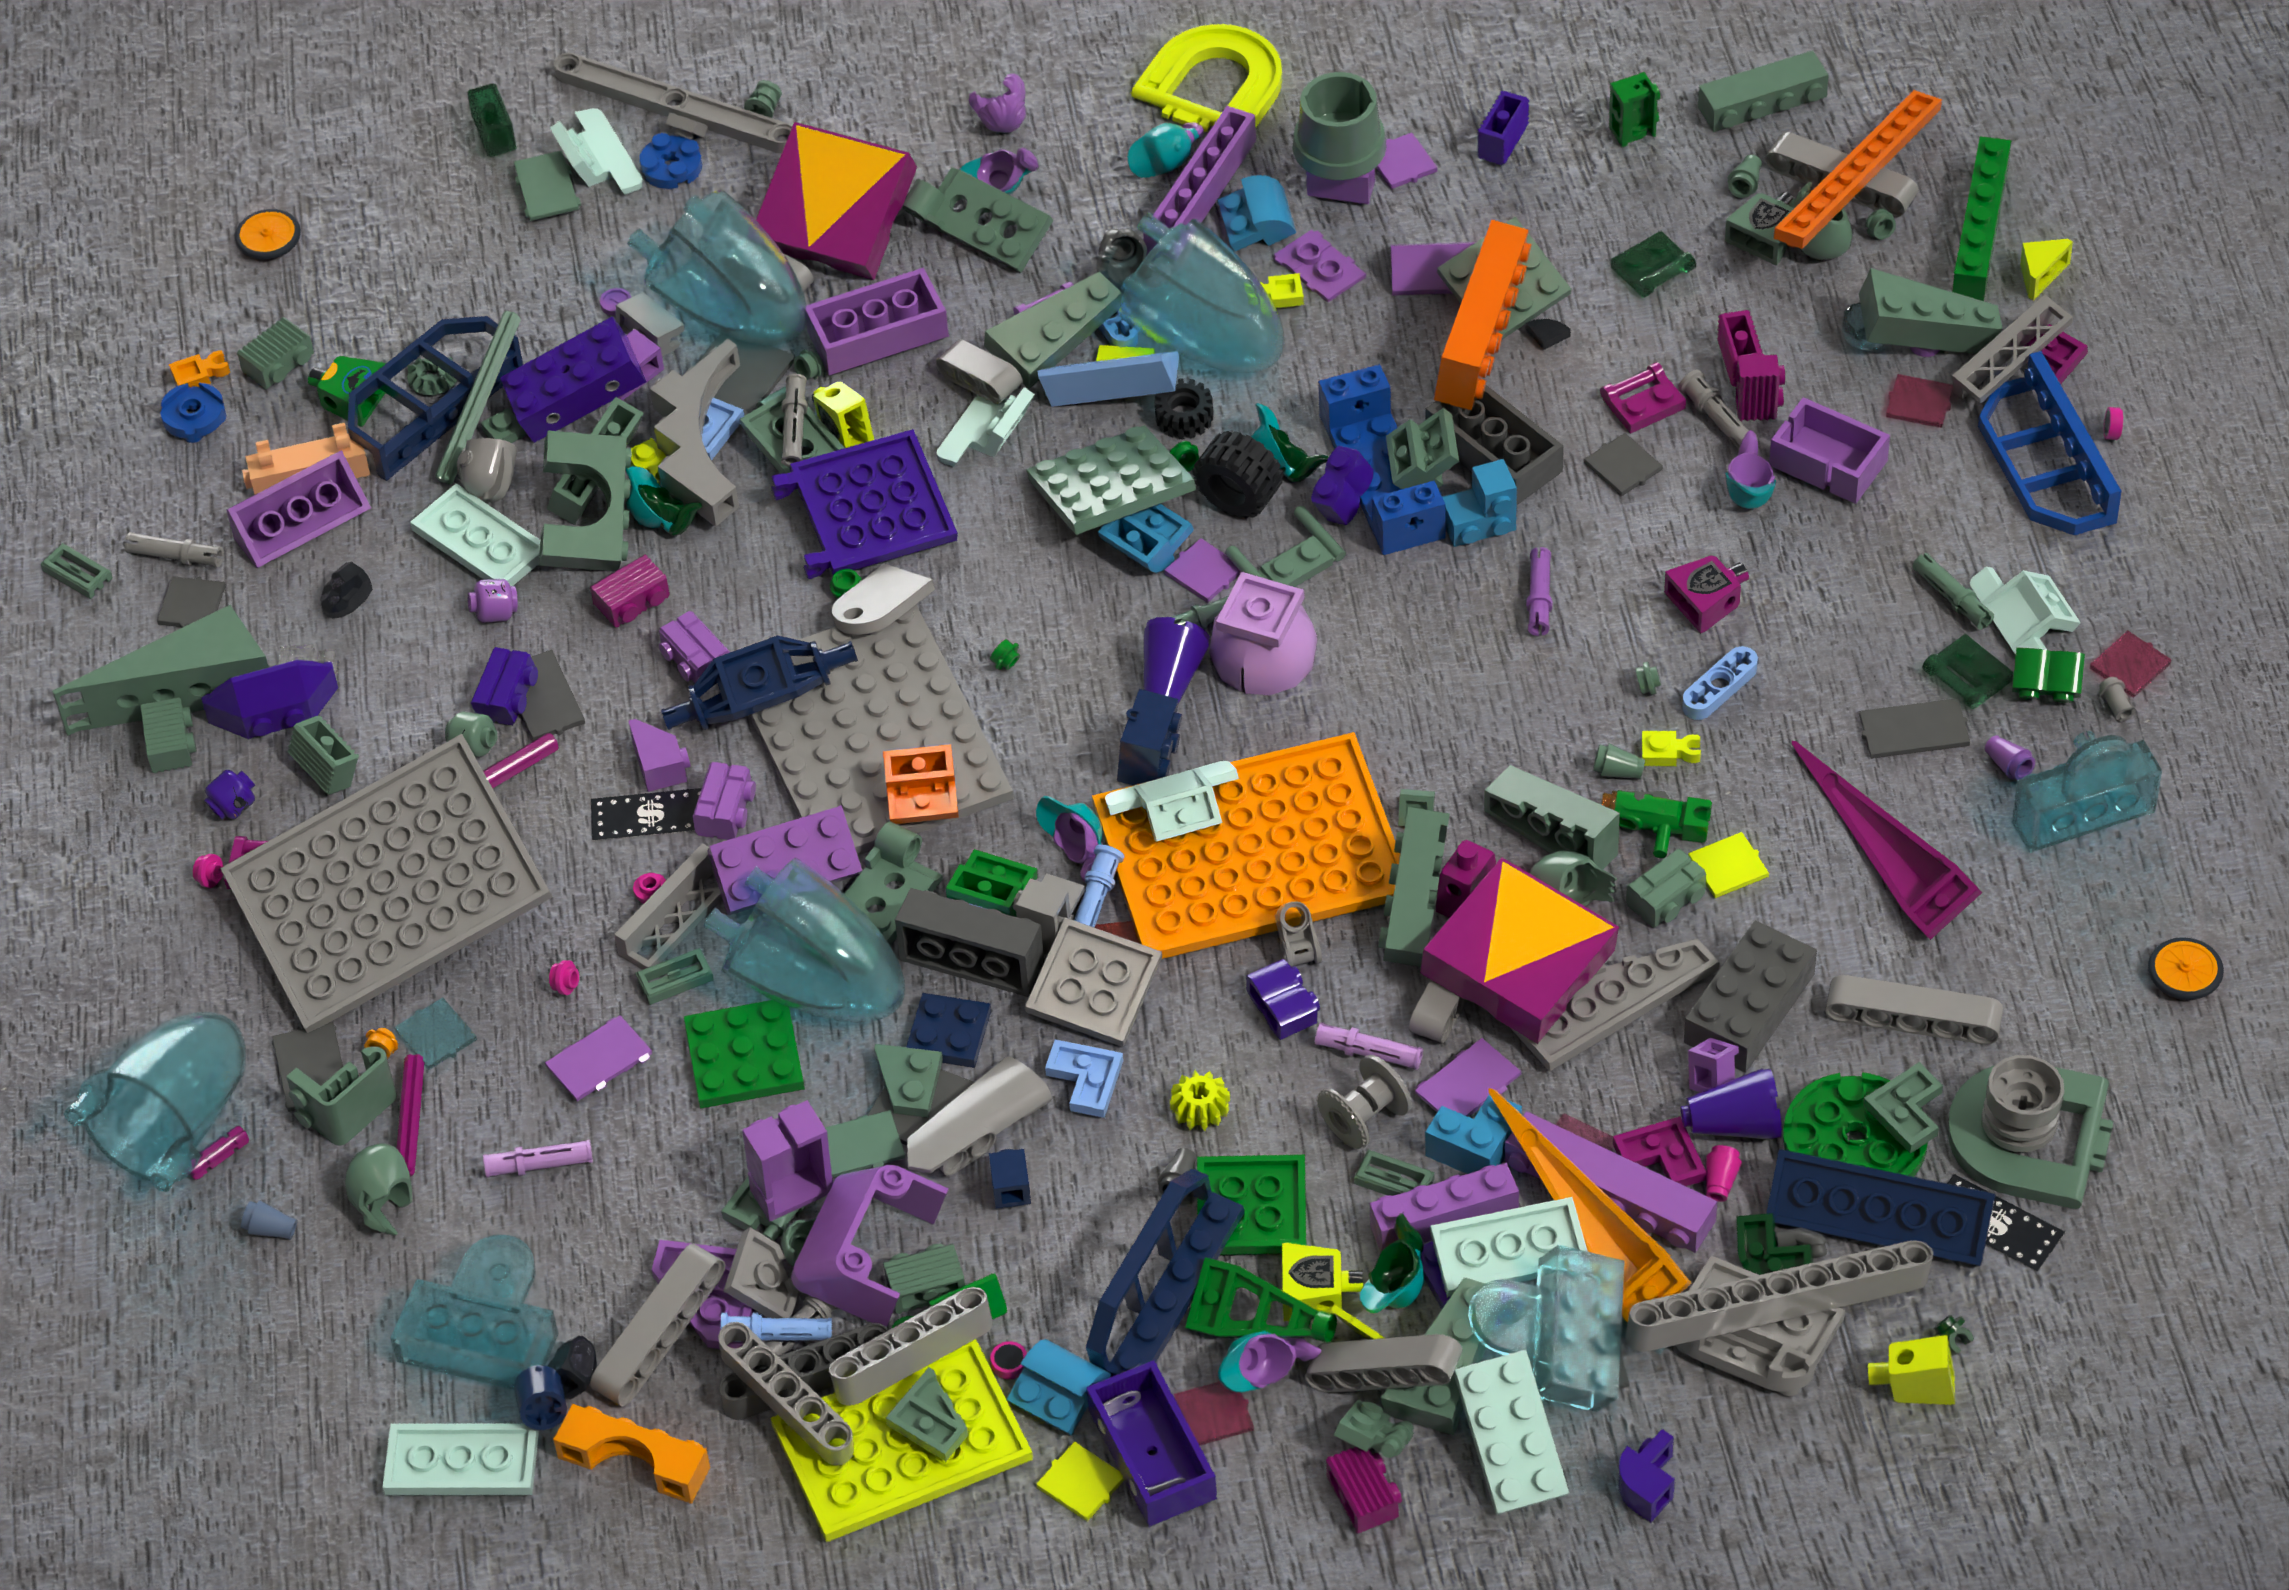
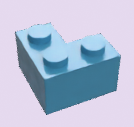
M1504 459L1472 467V489L1442 497L1446 504V531L1454 547L1471 544L1497 535H1504L1516 530L1517 487Z
M1490 1094L1474 1119L1441 1106L1425 1132V1156L1466 1174L1479 1171L1485 1166H1497L1502 1164L1505 1159V1142L1512 1133V1130ZM1507 1100L1522 1114V1106Z

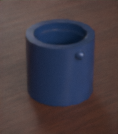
M536 1365L528 1367L517 1376L514 1383V1391L521 1421L527 1427L534 1430H547L560 1424L566 1417L568 1408L560 1375L555 1369Z

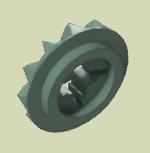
M417 358L414 365L408 366L407 379L410 387L423 395L444 393L457 382L455 378L426 358ZM427 370H431V371H433V372L438 371L439 377H438L437 375L432 374V373L427 374L426 371H427Z

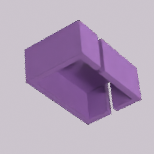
M1803 397L1789 415L1788 421L1785 420L1771 439L1769 464L1771 467L1823 490L1830 486V493L1856 504L1888 461L1890 435Z
M808 1100L786 1107L778 1113L779 1117L773 1119L771 1116L764 1120H757L749 1127L742 1129L747 1169L749 1170L750 1191L769 1222L827 1196L833 1185L827 1130Z

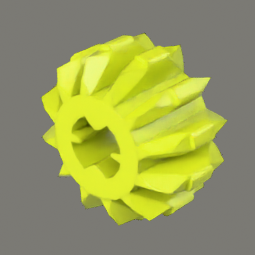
M1194 1070L1191 1078L1181 1075L1179 1084H1173L1170 1109L1172 1113H1175L1178 1124L1187 1122L1190 1130L1196 1125H1201V1128L1206 1131L1209 1123L1219 1126L1221 1117L1227 1116L1230 1092L1228 1088H1225L1222 1077L1213 1079L1210 1070L1204 1076H1199L1198 1072Z

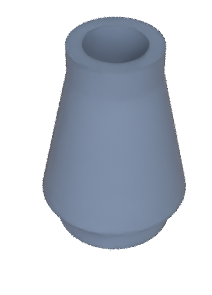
M261 1200L258 1203L250 1201L247 1204L241 1221V1228L248 1230L249 1235L281 1237L289 1240L292 1239L297 1227V1219L287 1216Z

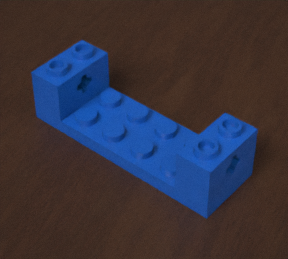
M1380 364L1318 381L1319 416L1334 449L1338 446L1357 449L1373 468L1372 482L1367 491L1360 497V506L1382 554L1387 555L1445 539L1446 504L1435 481L1405 489H1400L1392 482L1386 436L1398 427L1391 414V387Z

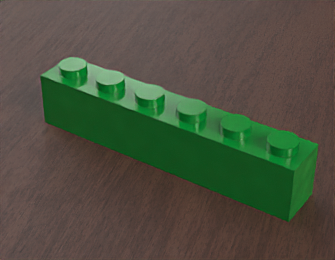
M1983 136L1979 138L1952 289L1954 293L1984 301L2011 149V140Z

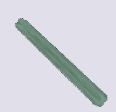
M503 312L435 474V478L441 483L450 485L456 477L457 459L465 448L467 440H471L521 321L518 314L514 312Z

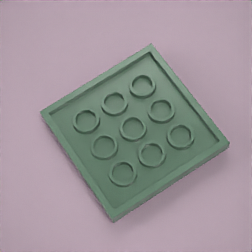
M1145 425L1132 427L1123 434L1112 438L1100 439L1096 444L1082 449L1070 450L1066 455L1053 460H1043L1036 466L1026 469L1028 479L1076 535L1196 490L1194 478Z

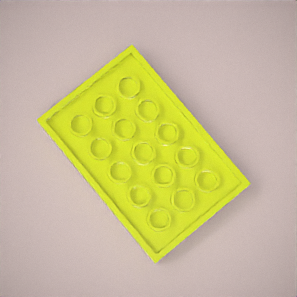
M976 1339L856 1405L841 1404L838 1402L835 1393L822 1397L852 1429L854 1452L851 1459L845 1464H829L779 1415L771 1418L772 1427L826 1542L1033 1460L1032 1450ZM928 1368L934 1370L938 1383L944 1393L947 1392L953 1403L954 1410L960 1414L968 1429V1436L946 1462L886 1424L888 1414ZM808 1414L803 1417V1420L815 1422L820 1416ZM839 1438L828 1442L833 1447H839L845 1443L843 1439Z

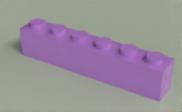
M1226 106L1143 229V240L1147 247L1146 257L1171 266L1174 265L1256 142L1254 114Z
M1527 1111L1523 1116L1645 1232L1657 1234L1678 1248H1686L1696 1253L1716 1222V1200ZM1512 1131L1505 1142V1163L1518 1172H1526L1541 1179Z

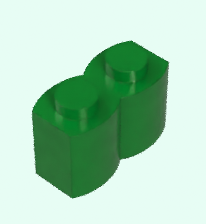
M2016 648L2012 692H2018L2019 698L2037 700L2039 695L2053 696V701L2072 703L2074 698H2081L2085 654L2035 648Z

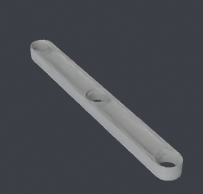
M563 53L557 56L553 62L556 78L563 83L668 117L669 112L707 125V130L776 153L782 154L787 141L780 142L775 140V138L780 135L789 136L792 125L574 53ZM565 65L576 66L573 70L570 71L561 70V68ZM677 99L682 101L677 106H669L667 104L671 100Z

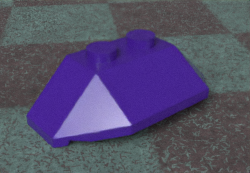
M294 660L232 677L216 687L211 694H206L201 699L209 724L246 739H251L291 728L296 723L318 716L338 689L332 662L319 663L316 661Z

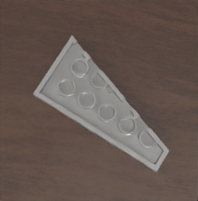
M1698 939L1659 948L1652 955L1640 958L1632 955L1622 958L1621 963L1609 966L1603 964L1589 983L1573 995L1565 1012L1538 1044L1513 1029L1512 1031L1550 1072L1719 970V961Z

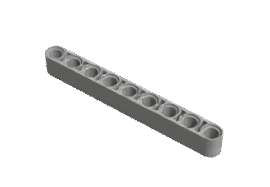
M1907 1241L1639 1302L1630 1309L1626 1342L1637 1351H1652L1917 1290L1927 1284L1933 1252L1924 1242Z

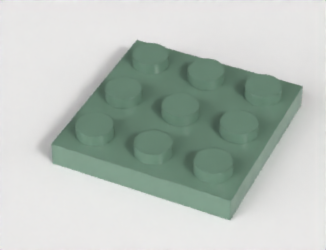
M1516 217L1506 222V224L1524 228ZM1529 234L1526 243L1532 244L1527 263L1522 262V265L1527 266L1523 284L1516 285V288H1519L1517 301L1514 307L1507 309L1511 311V316L1507 329L1499 331V333L1503 334L1502 339L1571 294V287ZM1485 237L1437 268V274L1460 303L1464 297Z

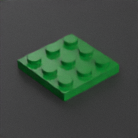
M787 997L684 1016L700 1109L805 1089Z
M1305 1154L1197 1157V1170L1208 1175L1212 1192L1244 1206L1245 1213L1220 1255L1282 1254V1243L1306 1245ZM1198 1198L1197 1216L1200 1210L1202 1209L1203 1205L1205 1204V1201H1202Z

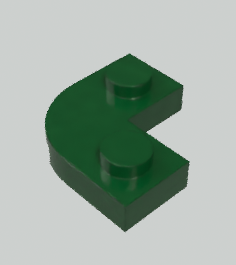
M1773 1213L1736 1216L1738 1256L1743 1269L1762 1275L1813 1263V1253L1810 1244L1776 1247L1775 1218Z

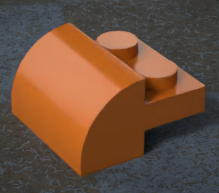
M951 744L883 751L889 818L891 822L903 824L959 818Z

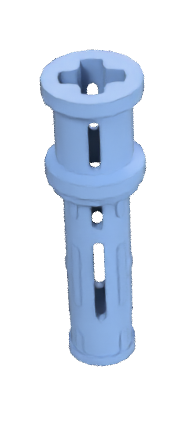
M1107 845L1095 846L1094 854L1096 856L1091 870L1085 874L1084 878L1087 885L1074 921L1091 927L1096 925L1107 892L1114 888L1115 880L1113 878L1118 864L1122 863L1125 857L1121 851Z
M721 1313V1329L728 1323L740 1322L752 1330L761 1340L822 1341L832 1337V1318H762V1315L758 1313H752L751 1316H729L728 1313Z

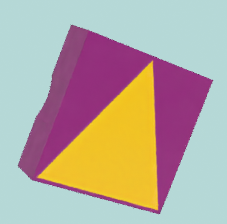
M794 122L750 235L789 257L799 260L818 261L835 270L874 280L890 240L892 224L904 204L917 166L909 152Z
M1501 857L1423 949L1420 973L1457 996L1483 1007L1495 1019L1538 1044L1565 1012L1573 995L1589 983L1615 951L1619 926Z

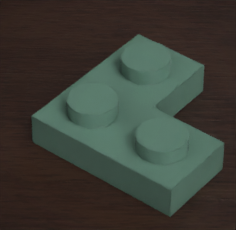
M1918 1062L1866 1096L1863 1106L1911 1154L1938 1136L1939 1127L1920 1108L1942 1094L1943 1085Z

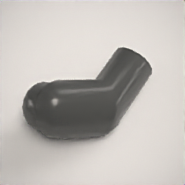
M1805 1228L1775 1231L1776 1247L1810 1244L1813 1258L1823 1257L1827 1254L1825 1243L1828 1242L1824 1235Z

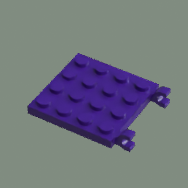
M914 429L791 463L790 473L776 474L771 478L774 484L771 490L775 500L783 499L798 489L823 550L819 553L814 552L804 555L806 563L804 571L808 579L820 576L828 568L831 569L834 576L837 571L842 569L856 570L957 541V530Z

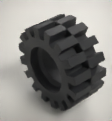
M1184 378L1178 379L1175 392L1155 395L1156 424L1160 426V430L1163 433L1168 430L1169 437L1173 438L1175 434H1178L1179 439H1184V434H1189L1191 439L1195 438L1196 431L1202 435L1205 433V428H1210L1211 421H1213V399L1208 388L1204 389L1203 383L1199 382L1195 386V380L1189 379L1188 383H1184ZM1182 405H1188L1195 408L1194 410L1189 412H1177L1173 410L1174 408Z

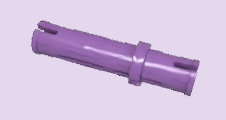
M1540 547V558H1538L1537 548L1530 552V595L1526 599V607L1529 611L1528 631L1535 636H1539V625H1542V636L1549 632V612L1552 610L1553 603L1552 598L1549 596L1551 552L1547 548Z

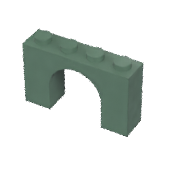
M548 430L544 440L543 472L580 475L592 480L601 488L605 495L607 512L599 521L588 526L544 524L540 534V566L617 571L621 562L627 561L628 542L623 541V530H628L629 510H624V499H629L631 483L630 479H625V468H630L632 449L626 448L627 437Z

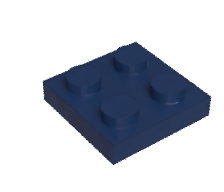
M922 993L906 1048L942 1052V1063L975 1068L990 1018L991 1004Z

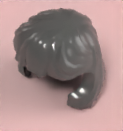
M1115 228L1106 231L1102 238L1096 272L1100 271L1117 289H1127L1140 286L1145 280L1150 279L1155 272V264L1146 258L1147 247L1145 241L1136 231L1130 228Z

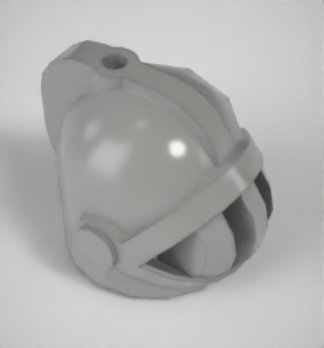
M478 438L467 440L465 448L457 459V472L465 490L483 502L501 500L512 482L517 447L509 441L501 439Z

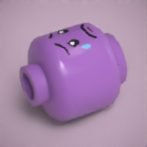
M506 579L478 581L474 586V592L468 593L469 612H475L476 617L482 623L508 621L512 613L517 612L518 608L515 586H510Z

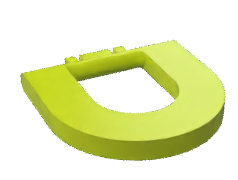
M1226 24L1199 26L1178 34L1161 48L1133 86L1131 96L1164 108L1161 112L1163 118L1169 119L1172 116V121L1183 125L1188 122H1196L1202 126L1204 132H1207L1210 126H1214L1222 113L1173 96L1172 94L1190 69L1196 64L1212 58L1230 59L1241 64L1249 75L1228 106L1254 114L1255 126L1257 127L1280 93L1282 86L1281 60L1274 46L1263 36L1252 30Z

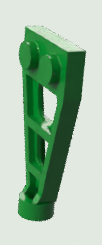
M1205 1257L1185 1328L1220 1338H1240L1251 1333L1266 1331L1281 1338H1313L1314 1340L1329 1343L1336 1332L1337 1316L1312 1308L1238 1265ZM1239 1288L1251 1291L1260 1300L1255 1318L1252 1320L1235 1321L1229 1316L1236 1290ZM1273 1301L1292 1308L1288 1326H1274L1266 1323ZM1312 1319H1314L1312 1323V1328H1310V1322L1312 1321Z

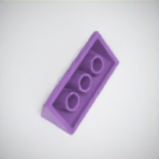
M1476 242L1390 244L1392 295L1453 294L1437 274V268Z
M342 450L226 509L234 540L255 567L258 568L371 509V506Z

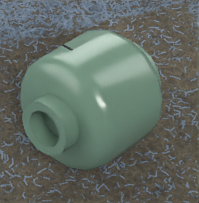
M459 712L450 719L445 729V739L447 742L463 734L475 757L486 755L497 741V730L494 723L485 714Z

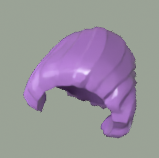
M1014 73L1008 74L1005 77L1003 84L1009 88V91L1002 96L989 99L982 98L975 91L969 96L970 106L989 130L1004 133L1015 131L1021 126L1026 116L1024 82L1019 75Z

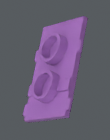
M1312 229L1274 254V260L1278 264L1283 265L1293 274L1300 273V279L1306 284V287L1311 291H1315L1327 302H1330L1366 277V273L1354 264L1355 261L1352 258L1342 255L1327 240L1323 239V235L1320 232H1314Z
M620 1015L605 1022V1025L574 1045L564 1048L561 1053L545 1062V1066L576 1101H579L595 1090H602L607 1086V1082L624 1071H628L638 1062L642 1064L650 1059L649 1055L652 1054V1050Z
M1481 1038L1467 1050H1462L1458 1053L1453 1061L1429 1080H1424L1416 1086L1415 1093L1436 1112L1439 1111L1441 1106H1444L1465 1116H1470L1483 1105L1489 1095V1088L1495 1089L1501 1095L1507 1090L1506 1086L1521 1075V1071Z

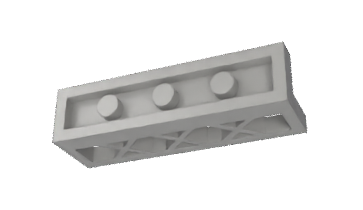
M2043 295L1952 375L1953 393L1962 400L1967 395H1971L1981 404L2028 362L2029 354L2041 351L2071 325L2073 317L2048 296ZM2055 316L2060 319L2056 325L2047 326L2055 319ZM2037 336V341L2032 346H2024ZM2013 356V362L2008 367H2000ZM1990 376V382L1983 389L1979 390L1977 387Z
M702 843L614 934L618 955L643 970L661 963L722 900L719 887L704 889L703 884L711 875L715 876L707 850L709 847ZM701 899L702 905L697 910L682 912L681 907L686 901ZM679 922V928L675 933L660 935L659 929L664 924ZM657 945V951L649 960L637 954L642 947Z

